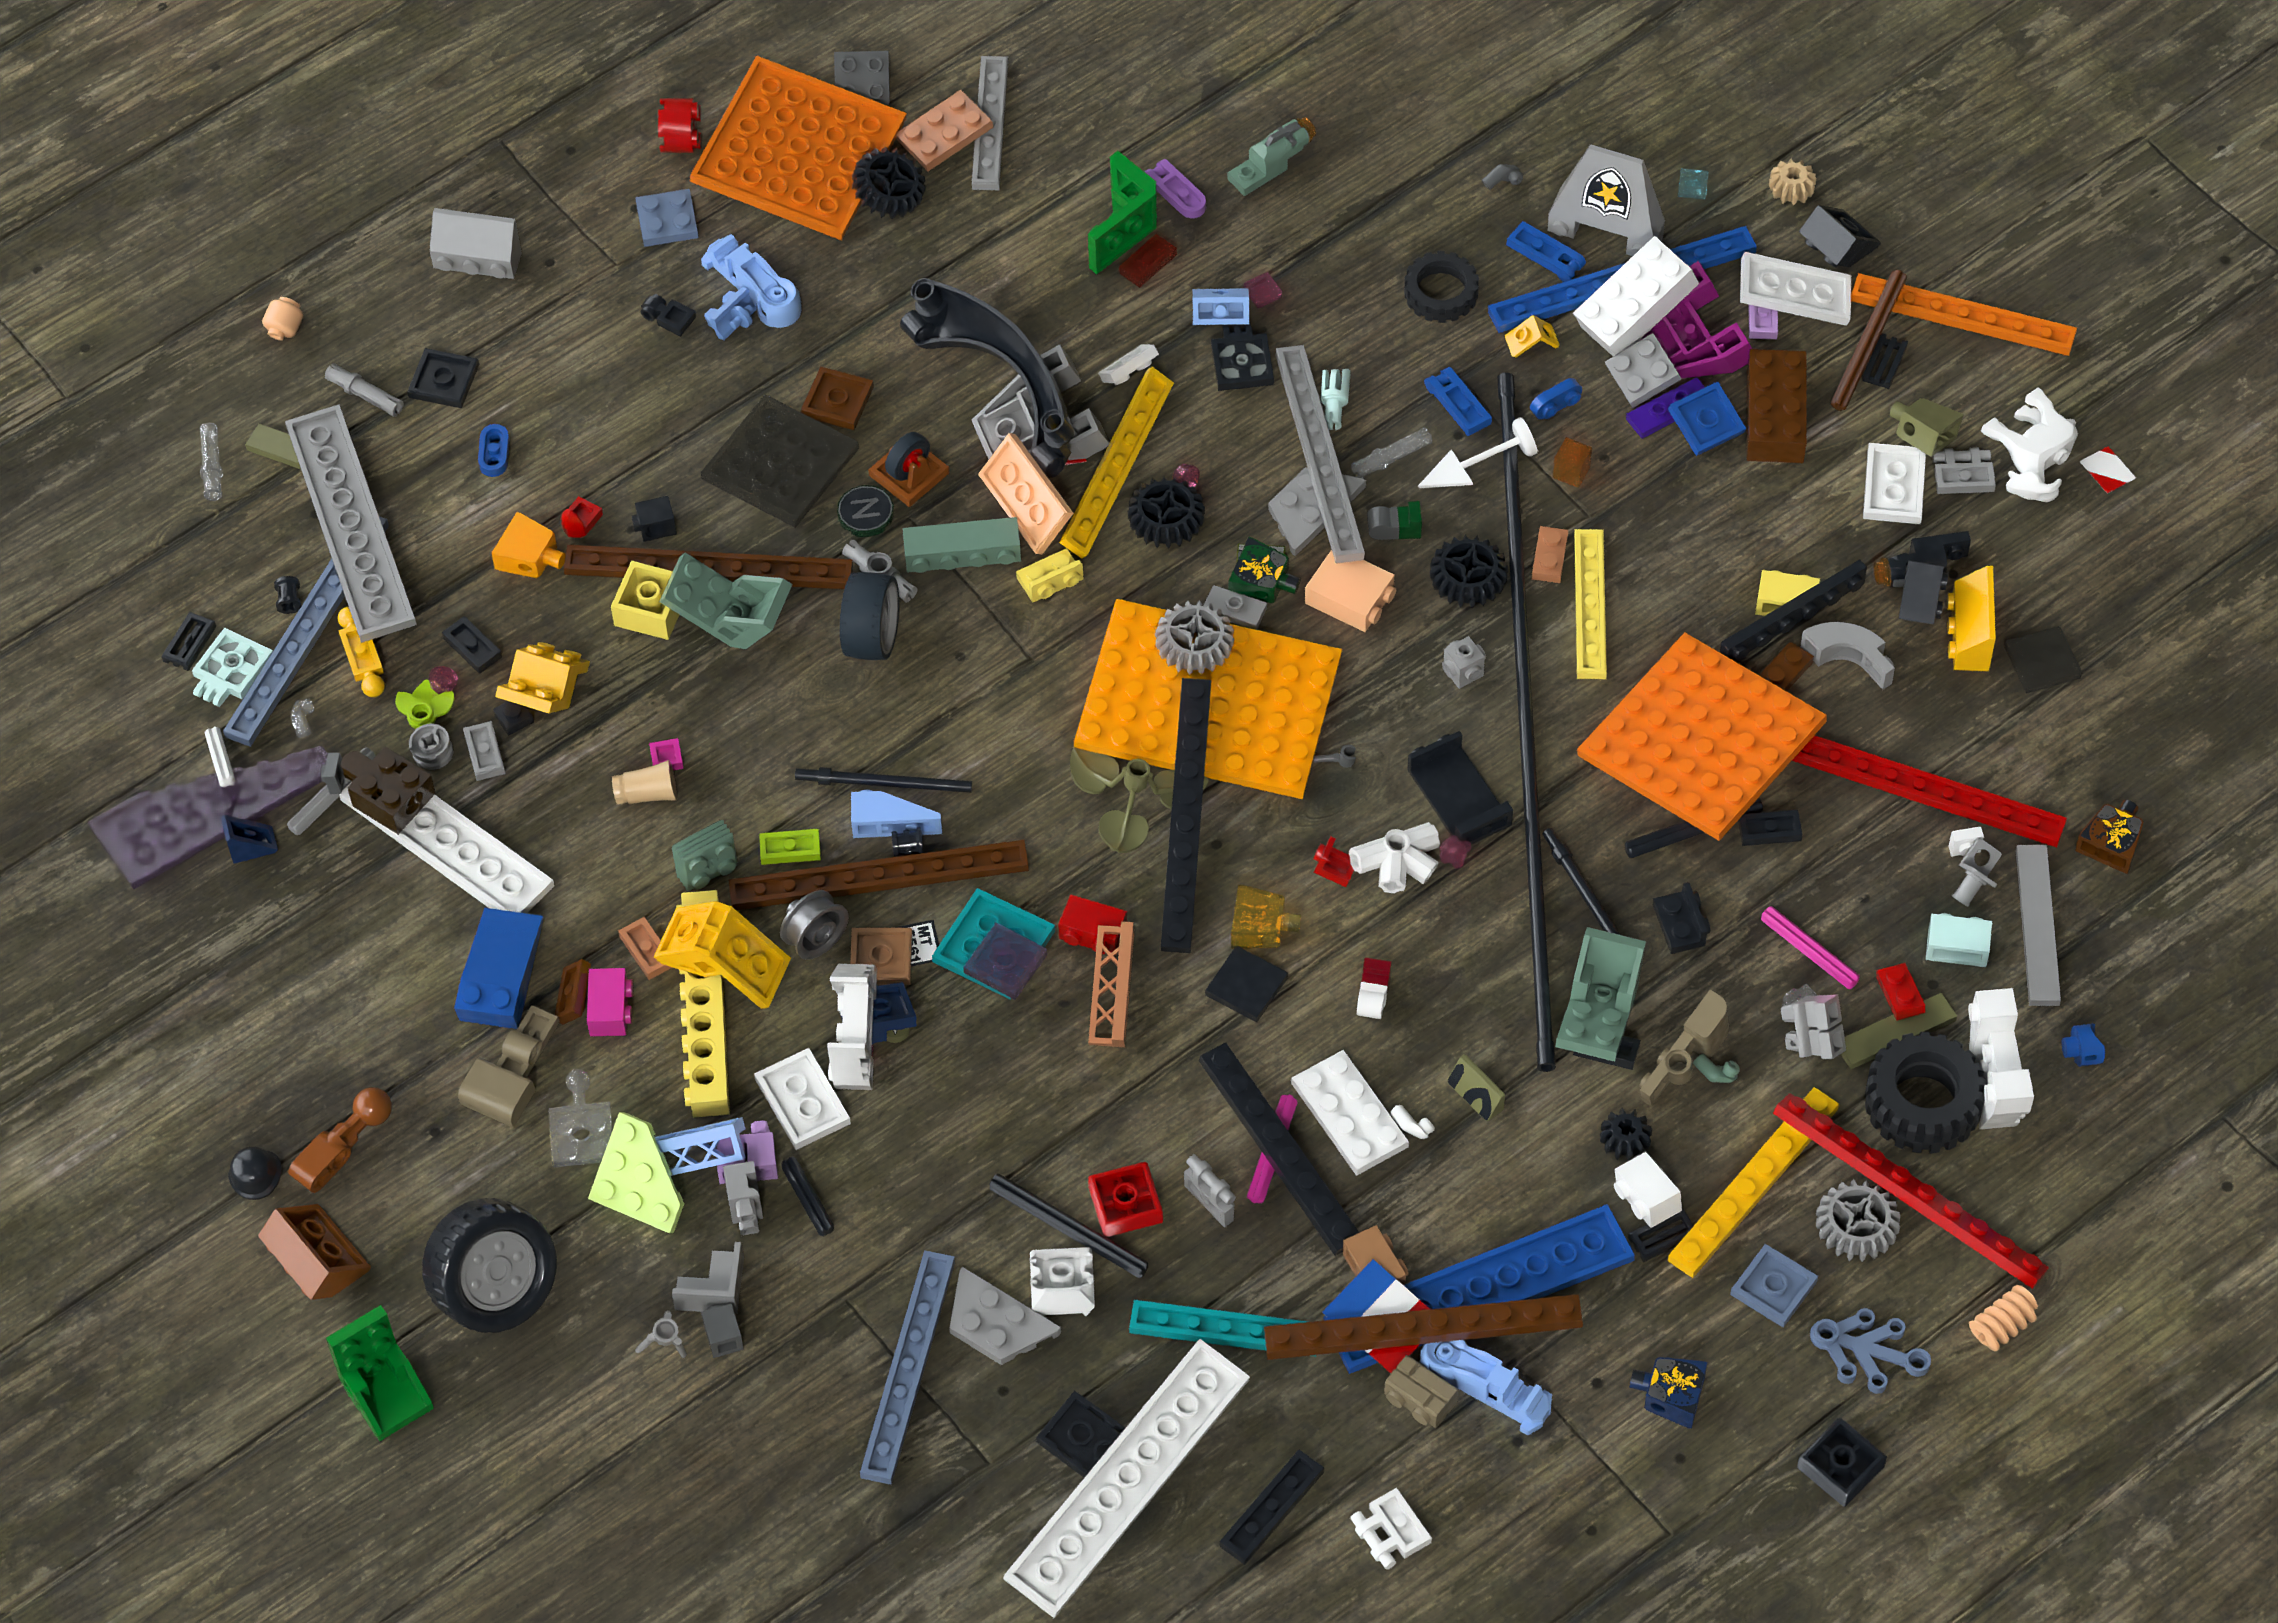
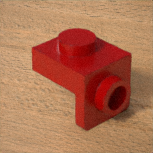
M1330 836L1326 845L1320 843L1313 860L1318 861L1313 873L1347 887L1354 871L1350 864V856L1333 848L1336 838Z

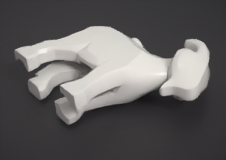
M2038 387L2026 395L2025 398L2027 404L2036 406L2038 409L2034 407L2029 408L2027 405H2024L2014 415V418L2017 420L2030 422L2034 425L2023 435L2006 428L1995 417L1982 426L1981 432L1991 439L2001 441L2010 453L2014 465L2021 473L2008 472L2010 480L2006 484L2007 491L2025 499L2050 502L2058 496V488L2062 480L2059 478L2051 484H2045L2044 470L2055 463L2061 465L2067 460L2077 439L2078 432L2074 426L2076 425L2075 420L2066 419L2058 414L2054 409L2053 403Z

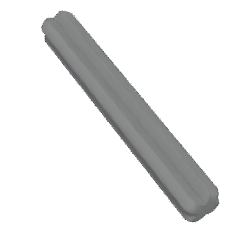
M367 747L360 751V753L372 760L376 757L375 753ZM345 778L342 791L351 783L350 780ZM325 785L288 821L289 830L297 836L300 835L339 797V794H330L327 785Z

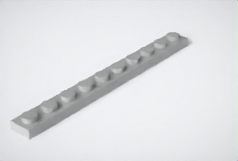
M1304 345L1276 348L1275 356L1335 563L1364 560L1365 551Z

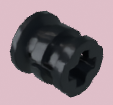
M917 827L916 832H910L909 830H903V833L900 834L896 831L891 832L894 857H899L900 854L924 853L920 827Z

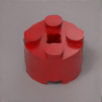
M660 98V104L664 106V109H658V137H663L665 144L660 145L661 153H694L695 149H701V132L697 130V121H701L702 116L701 105H698L694 98Z

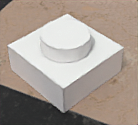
M1981 827L1952 831L1949 842L1951 857L1960 855L1965 857L1978 838L1983 840L1984 835Z

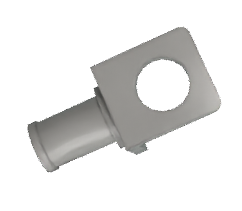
M1978 838L1959 864L1960 867L1966 870L1967 876L1952 897L1968 907L1982 885L1986 886L1988 884L1995 888L1997 884L1987 876L2000 859L2001 852L1981 838ZM1981 849L1987 850L1990 855L1988 863L1984 866H1978L1974 861L1975 854Z

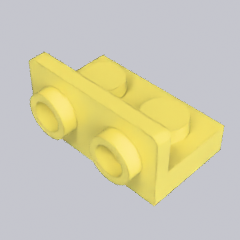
M1066 548L1016 571V578L1033 603L1040 599L1049 598L1055 592L1066 587L1075 586L1079 581L1083 580V564L1080 560L1075 561Z

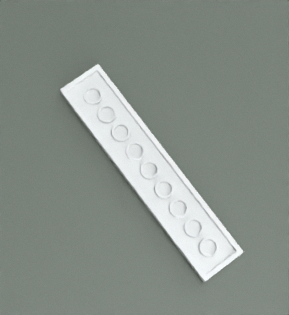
M1199 1339L1009 1568L1003 1579L1055 1618L1243 1389L1250 1376Z

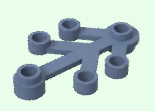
M1864 1308L1860 1309L1856 1315L1838 1323L1830 1319H1822L1811 1328L1810 1339L1817 1348L1829 1352L1838 1368L1837 1378L1844 1384H1850L1856 1379L1857 1368L1853 1363L1848 1362L1841 1347L1853 1351L1868 1377V1389L1875 1394L1885 1391L1888 1380L1886 1375L1879 1371L1872 1357L1903 1366L1910 1375L1916 1377L1923 1376L1929 1371L1931 1357L1927 1351L1915 1348L1906 1354L1876 1344L1888 1338L1892 1340L1901 1339L1905 1332V1323L1901 1319L1892 1318L1886 1325L1858 1337L1847 1335L1846 1333L1856 1328L1869 1330L1873 1327L1875 1314L1870 1309ZM1866 1316L1871 1321L1862 1322L1860 1320V1317ZM1897 1326L1901 1331L1893 1332L1890 1327ZM1822 1333H1827L1831 1336V1338L1825 1339L1822 1338L1820 1335ZM1918 1362L1922 1365V1368H1915L1912 1366V1363ZM1850 1370L1852 1375L1845 1376L1841 1371ZM1878 1379L1882 1381L1883 1385L1876 1386L1872 1381Z

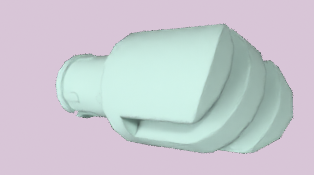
M1332 369L1330 376L1328 370H1323L1321 402L1326 406L1325 419L1329 430H1333V423H1335V430L1342 427V407L1348 404L1349 369L1342 370V383L1339 369Z

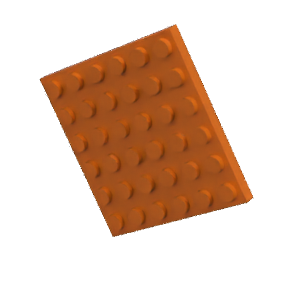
M756 56L690 174V182L842 241L863 199H855L856 190L852 189V174L857 162L862 159L863 155L866 153L870 154L875 148L881 152L886 146L888 151H890L897 132L901 130L906 120L907 113Z
M1684 632L1579 746L1577 754L1580 758L1720 841L1827 722V715Z

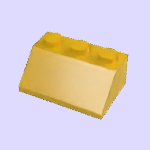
M1986 566L1956 580L1953 592L1947 593V610H1952V617H1948L1947 633L1953 634V641H1949L1948 658L1953 659L1954 670L1989 671L1996 640L1993 566Z

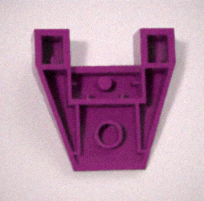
M1697 261L1689 267L1692 269L1699 285L1640 339L1642 340L1653 333L1681 379L1733 373L1748 364L1749 351L1752 349L1737 322L1711 337L1696 310L1713 301L1719 295L1703 267Z

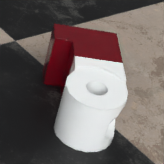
M1365 957L1357 1005L1358 1016L1382 1018L1391 979V961Z

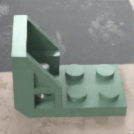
M683 553L677 561L659 602L730 647L747 649L773 630L793 584L783 578L742 575L734 582H731L689 554Z
M1587 927L1575 971L1570 1001L1557 1036L1555 1047L1615 1062L1635 1002L1646 941Z

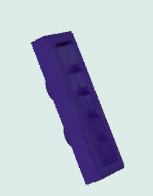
M1696 377L1627 413L1626 420L1643 439L1675 422L1668 410L1670 404L1705 387Z

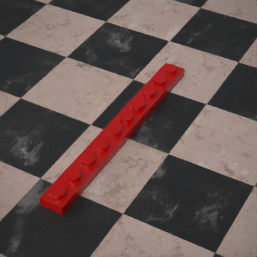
M1815 735L1792 760L2056 848L2067 821L2066 817Z
M1789 1093L1777 1104L1773 1112L1774 1115L2033 1289L2048 1271L2049 1267L2043 1264L2037 1256L2028 1254L2016 1246L2010 1238L2000 1235L1991 1229L1985 1221L1975 1218L1964 1211L1958 1203L1948 1200L1939 1194L1933 1186L1923 1183L1912 1176L1906 1168L1896 1165L1887 1159L1881 1151L1863 1143L1854 1133L1844 1130L1835 1124L1829 1116L1820 1114L1811 1108L1802 1098Z

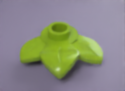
M424 680L412 694L398 692L395 704L398 711L407 716L409 725L417 729L422 725L434 724L437 717L447 714L454 704V693L449 691L438 694L429 680Z

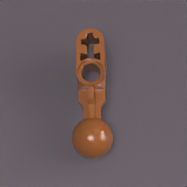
M368 1087L361 1090L354 1098L353 1114L345 1123H338L330 1132L323 1131L318 1134L292 1162L288 1171L289 1175L312 1193L321 1190L348 1161L351 1155V1148L358 1141V1134L366 1126H378L389 1118L392 1111V1102L385 1091L376 1087Z

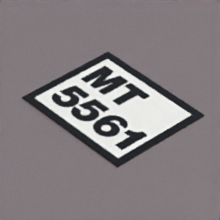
M934 920L895 927L912 928L911 967L932 962V955L939 946Z

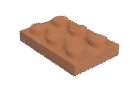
M959 90L898 131L896 139L927 171H930L991 130L993 123L962 90Z

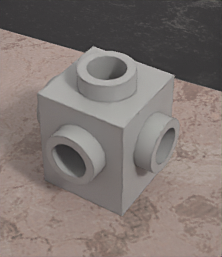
M1468 636L1460 641H1453L1444 649L1442 667L1446 675L1460 689L1484 676L1486 655L1483 648L1479 644L1475 645Z

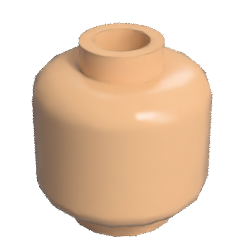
M280 297L279 300H273L269 303L262 323L269 330L267 334L270 337L282 341L284 337L292 338L297 334L303 320V312L296 301Z

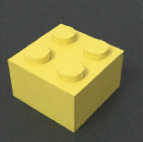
M631 561L611 605L614 626L669 640L679 614L659 601L673 571Z

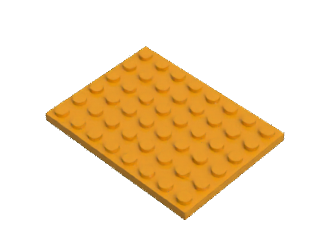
M1116 599L1074 739V747L1130 761L1142 759L1149 765L1175 771L1182 678L1211 680L1204 776L1214 780L1303 799L1340 663L1342 649L1230 624L1234 630V645L1229 658H1225L1222 666L1215 665L1213 672L1205 668L1202 675L1198 670H1193L1189 676L1187 669L1183 668L1178 672L1176 664L1168 667L1166 659H1161L1159 650H1157L1155 645V631L1158 627L1160 617H1165L1167 610ZM1196 632L1194 633L1192 643H1195V638L1197 637Z

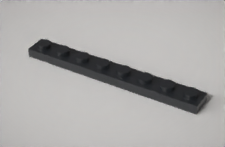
M1225 1042L1202 1054L1199 1058L1200 1064L1332 1253L1336 1256L1343 1252V1240L1358 1234L1359 1231L1230 1047Z

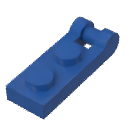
M1524 221L1507 238L1506 245L1557 274L1558 278L1563 282L1572 280L1575 276L1574 272L1581 270L1586 264V260L1581 254ZM1562 260H1565V261L1568 262V264L1566 265V264L1562 263L1561 261H1562Z
M1451 367L1443 369L1441 374L1436 377L1432 375L1424 380L1427 390L1435 395L1467 436L1491 425L1492 417Z

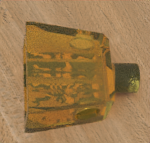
M1238 885L1231 930V949H1234L1236 946L1242 949L1279 947L1282 931L1300 933L1302 915L1285 913V897L1245 885Z

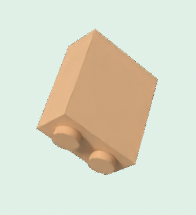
M1331 550L1305 587V604L1366 632L1371 623L1376 624L1379 620L1385 603H1390L1395 596L1394 574L1365 560L1335 563Z

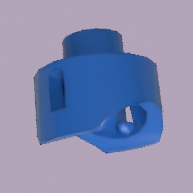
M2094 1023L2073 1026L2071 1037L2062 1038L2064 1057H2074L2077 1066L2097 1065L2104 1062L2105 1046L2095 1036Z

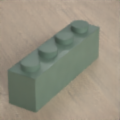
M1017 517L902 528L907 572L922 573L928 570H952L959 567H982L990 564L1021 562Z

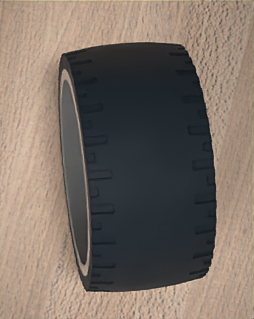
M852 573L846 582L841 604L840 642L842 652L845 656L856 659L887 660L893 650L898 629L899 588L894 576L880 573Z

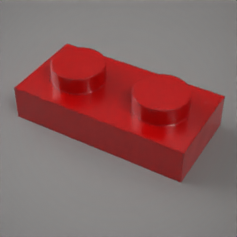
M1906 963L1876 970L1878 983L1896 1021L1926 1013L1925 1003Z

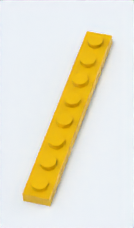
M1154 367L1146 370L1059 542L1081 559L1088 555L1174 382Z
M1815 1087L1803 1099L1811 1108L1830 1118L1839 1107V1103ZM1783 1122L1668 1256V1262L1691 1278H1694L1812 1140L1786 1122Z

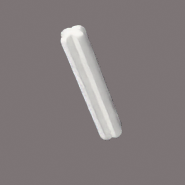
M215 726L212 729L208 728L205 731V736L219 784L224 788L228 785L232 786L235 783V778L220 728Z

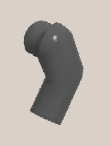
M1500 164L1481 181L1489 190L1500 181H1510L1512 185H1518L1523 180V173L1515 165Z

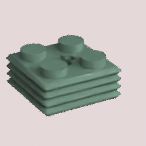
M719 820L672 846L677 878H680V882L683 883L686 891L694 888H704L711 879L720 874L723 876L730 874L738 863L733 833H730V829L727 828V824H724V820Z

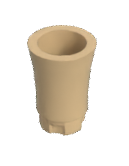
M670 760L643 769L624 772L623 775L612 776L613 793L617 804L677 800L676 782Z

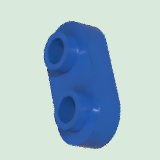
M1574 378L1566 379L1539 394L1532 401L1530 410L1538 419H1549L1566 406L1575 405L1581 398L1582 387Z
M499 424L488 425L480 433L479 468L484 475L489 477L503 474L508 466L509 435L507 429Z

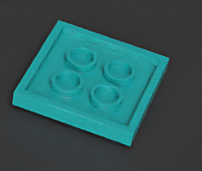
M977 888L933 953L932 962L1011 1000L1055 933V925Z

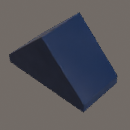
M228 815L221 817L233 864L273 854L278 850L271 825Z

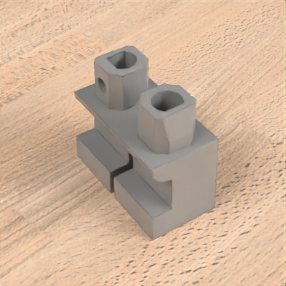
M1838 995L1805 996L1797 1002L1788 1003L1781 1007L1782 1020L1784 1022H1794L1796 1030L1786 1034L1785 1043L1787 1050L1798 1051L1799 1057L1817 1055L1821 1056V1059H1834L1846 1051L1843 1024H1838L1842 1021Z
M754 1161L723 1166L732 1223H739L741 1235L758 1233L757 1220L763 1219Z

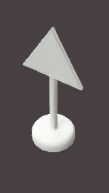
M1522 417L1515 419L1512 423L1515 438L1461 463L1451 449L1418 487L1432 488L1473 485L1464 468L1519 444L1525 455L1533 456L1537 454V446L1529 427Z

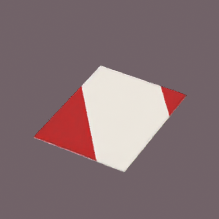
M2109 446L2079 461L2107 494L2136 479Z

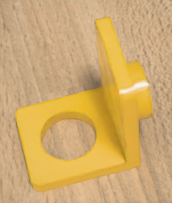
M1532 315L1505 335L1511 355L1515 358L1540 340L1554 348L1559 347L1552 325L1535 315ZM1543 328L1547 331L1550 337L1546 335Z

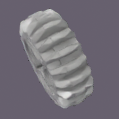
M1187 600L1185 607L1176 603L1174 611L1167 609L1165 617H1160L1155 631V645L1157 650H1159L1161 659H1166L1168 667L1176 664L1178 672L1184 668L1187 669L1189 676L1193 670H1198L1202 675L1205 668L1213 672L1215 665L1222 666L1225 658H1229L1234 645V630L1230 626L1229 618L1223 617L1221 609L1213 611L1211 603L1203 607L1200 600L1196 605H1191ZM1196 632L1197 637L1195 638V643H1192L1194 633Z
M1853 1179L1850 1187L1841 1182L1838 1190L1831 1187L1828 1190V1195H1823L1821 1198V1206L1817 1207L1816 1227L1820 1229V1240L1827 1239V1249L1836 1247L1835 1253L1837 1257L1845 1252L1848 1253L1847 1258L1849 1261L1854 1255H1859L1860 1260L1863 1262L1866 1254L1875 1259L1879 1251L1885 1254L1888 1251L1889 1245L1895 1243L1896 1235L1900 1230L1898 1223L1901 1218L1900 1212L1896 1211V1201H1889V1192L1880 1194L1881 1188L1879 1185L1873 1189L1869 1188V1183L1866 1180L1862 1186H1858L1855 1179ZM1871 1209L1878 1214L1882 1223L1878 1222V1218L1871 1214ZM1834 1217L1839 1219L1838 1223L1845 1227V1232L1838 1227Z

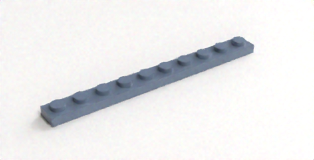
M379 516L385 532L389 526L388 520ZM332 559L223 730L225 738L249 747L252 746L345 597Z

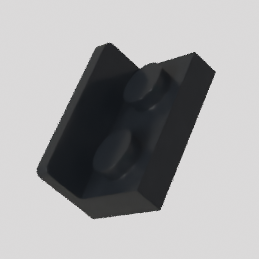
M1689 882L1683 883L1682 892L1653 898L1652 905L1670 954L1706 945L1707 934L1710 933L1709 921L1706 916L1701 915L1699 894L1697 891H1692Z

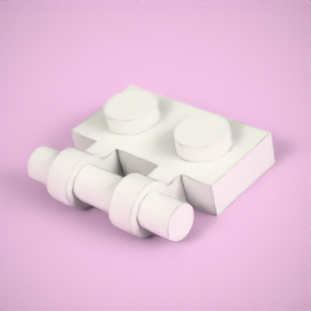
M1397 1488L1369 1503V1509L1373 1516L1366 1519L1361 1511L1351 1516V1520L1356 1526V1533L1360 1539L1366 1540L1372 1549L1370 1553L1376 1561L1382 1563L1385 1569H1390L1396 1564V1561L1390 1554L1394 1550L1398 1549L1405 1559L1431 1544V1536ZM1381 1526L1389 1536L1383 1542L1375 1532Z

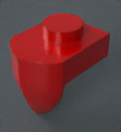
M578 496L572 505L561 514V523L565 534L572 538L585 537L603 516L602 508Z

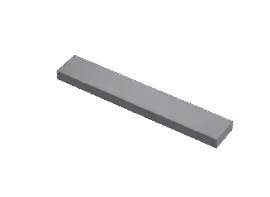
M981 56L977 106L992 120L993 128L975 140L972 190H1000L1008 57Z
M2017 845L2016 861L2029 1006H2060L2061 996L2047 845Z

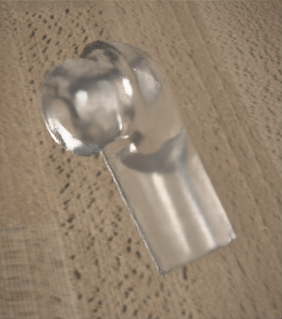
M305 698L301 701L300 699L296 700L291 710L290 716L298 738L311 734L305 715L314 712L310 698Z

